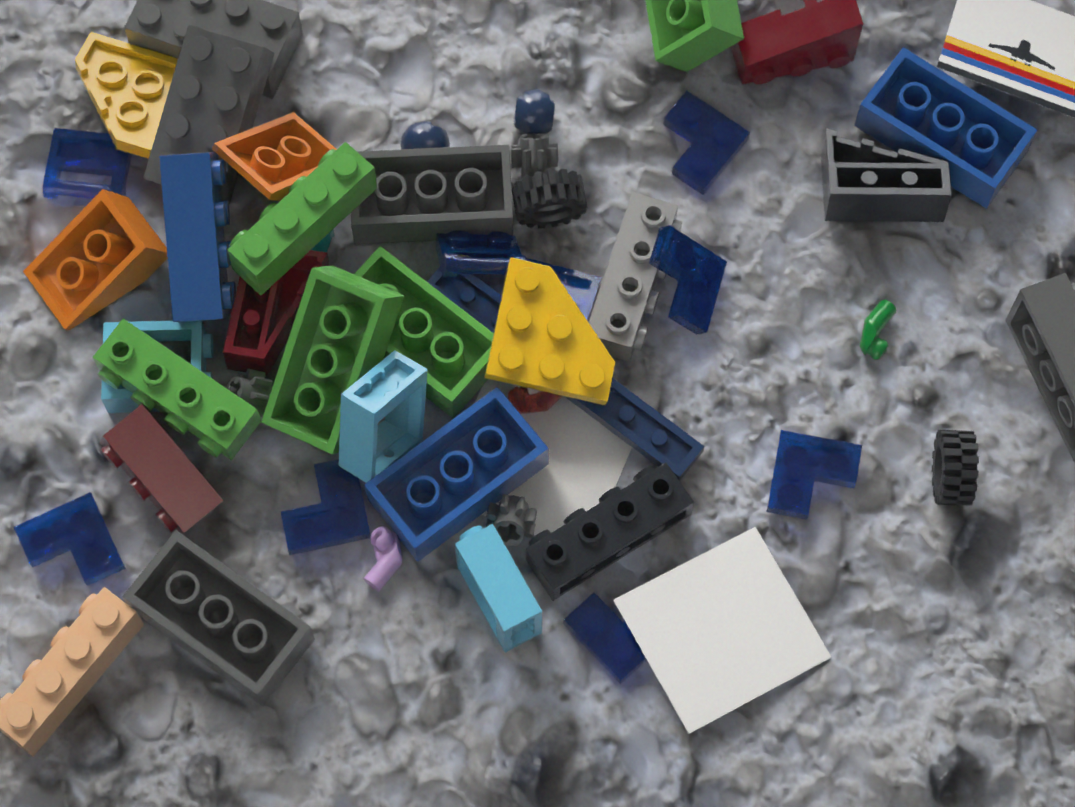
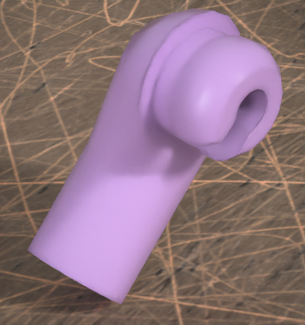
M378 527L371 534L370 541L374 547L377 562L363 578L369 586L380 592L403 562L399 538L395 532L387 527Z

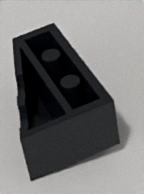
M826 128L821 152L825 221L944 222L951 199L949 164L947 161L900 148L898 153L875 147L874 141L862 138L860 143L838 137V131Z

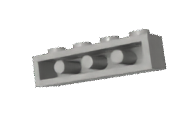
M635 192L631 194L589 319V324L611 357L628 362L631 361L634 349L641 351L643 348L648 327L642 326L646 313L654 314L660 294L659 291L654 290L657 278L665 279L671 256L665 254L669 243H677L682 227V221L676 220L678 205Z

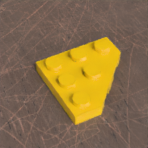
M90 32L75 58L76 70L116 148L149 159L178 58Z
M510 258L484 378L606 405L615 367L614 359L550 266Z

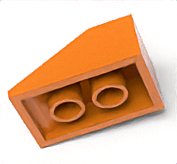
M294 112L214 143L212 148L216 154L264 196L274 201H281L289 193L290 187L301 176L307 177L318 167L321 158L329 150H337Z
M102 189L23 272L63 328L70 331L144 283L168 259L167 247L129 197Z

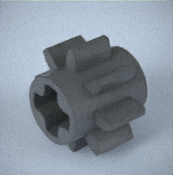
M524 134L519 136L520 145H512V168L520 167L521 177L526 175L533 177L534 172L541 171L544 174L547 173L550 167H558V144H549V135Z
M247 369L245 375L238 373L237 376L233 377L229 381L227 389L258 410L259 416L263 417L273 387V381L265 379V372Z
M503 494L498 505L496 503H489L486 527L493 524L505 545H515L518 547L524 536L527 538L534 537L537 509H529V505L523 496H507Z

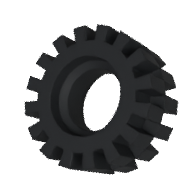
M548 169L547 173L544 174L538 171L534 172L533 177L526 175L522 177V181L517 180L512 187L516 219L522 226L526 224L527 227L533 228L538 225V229L545 228L546 225L558 227V223L563 222L566 225L571 223V219L578 220L581 218V214L587 212L582 176L580 174L577 175L576 171L572 170L568 173L567 169H560L559 172H555L554 169Z
M938 430L936 433V439H934L933 444L935 450L932 452L933 465L931 472H933V497H935L934 501L937 505L970 506L973 504L976 497L975 491H977L978 486L976 479L979 476V471L977 470V464H979V456H977L978 443H976L977 437L974 431Z

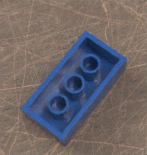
M904 47L861 102L854 124L855 127L897 153L900 148L947 161L949 164L951 187L986 209L1029 151L1037 132L1036 128Z
M215 152L159 156L173 322L223 319L230 313V309L233 308L236 295L235 282H228L227 268L231 265L227 249L230 247L231 241H225L224 226L230 225L228 200H221L220 185L227 184L226 163L224 160H218V154Z
M496 387L365 483L364 487L368 501L391 530L397 534L399 540L415 560L419 562L486 512L490 502L498 503L502 499L503 494H510L549 464V448L502 391Z

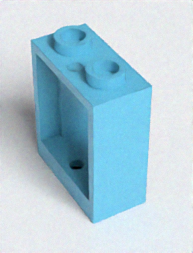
M173 320L129 322L157 342L191 341V365L213 379L212 372H206L207 358H213L214 355L213 335L206 333L202 320L173 322ZM104 322L103 343L120 322ZM102 380L101 400L108 413H131L139 407L131 399L130 396L133 393L128 389H125L122 385L115 389ZM153 408L151 412H160V411H158L157 409Z
M394 350L341 394L339 466L367 483L423 441L428 369ZM385 417V420L378 425V422Z
M491 524L485 528L475 526L461 534L459 537L460 541L455 543L457 568L504 652L541 634L542 610L494 525Z

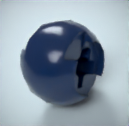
M534 89L524 91L523 95L517 97L514 127L519 130L520 135L546 134L552 131L555 103L550 99V95L541 90Z
M417 122L405 130L400 146L401 149L450 147V141L447 132L441 127L432 126L431 122Z

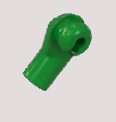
M881 300L864 320L860 349L865 356L868 354L874 360H880L889 347L886 340L879 338L883 328L896 314V307L888 300Z

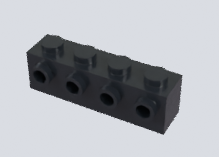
M667 463L662 464L656 469L653 465L644 468L634 476V482L622 490L619 487L608 490L599 498V504L588 511L584 508L574 511L563 521L565 525L552 533L549 530H544L528 542L526 562L552 601L692 515L694 501Z

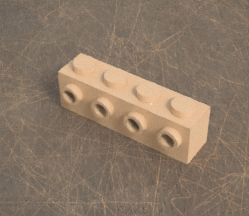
M105 587L98 594H91L82 603L79 609L80 615L70 627L65 626L58 631L52 639L50 651L42 660L37 659L29 665L22 676L24 681L13 694L7 693L0 699V731L32 757H34L144 626L137 611Z

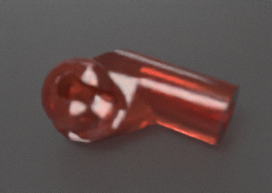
M522 386L514 387L508 392V400L520 414L546 412L563 397L544 391H538L530 395L528 388Z

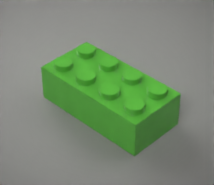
M645 0L655 61L689 72L744 39L737 0Z
M379 246L354 274L404 295L384 358L395 350L428 369L426 398L454 419L488 380L484 377L494 333Z
M333 265L312 268L261 423L330 454L339 453L341 394L383 360L404 295Z

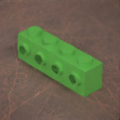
M344 142L337 150H329L321 158L318 167L307 177L301 176L290 187L289 193L278 204L274 202L267 206L256 224L248 231L246 229L240 231L232 239L230 247L227 249L232 269L255 291L262 295L377 189L375 167L347 142Z
M124 318L92 357L100 370L97 375L105 383L115 389H118L120 385L133 393L130 397L139 406L143 404L148 412L155 408L166 415L164 421L171 428L182 435L188 430L199 438L198 445L216 458L223 454L232 461L261 423V418L255 407Z

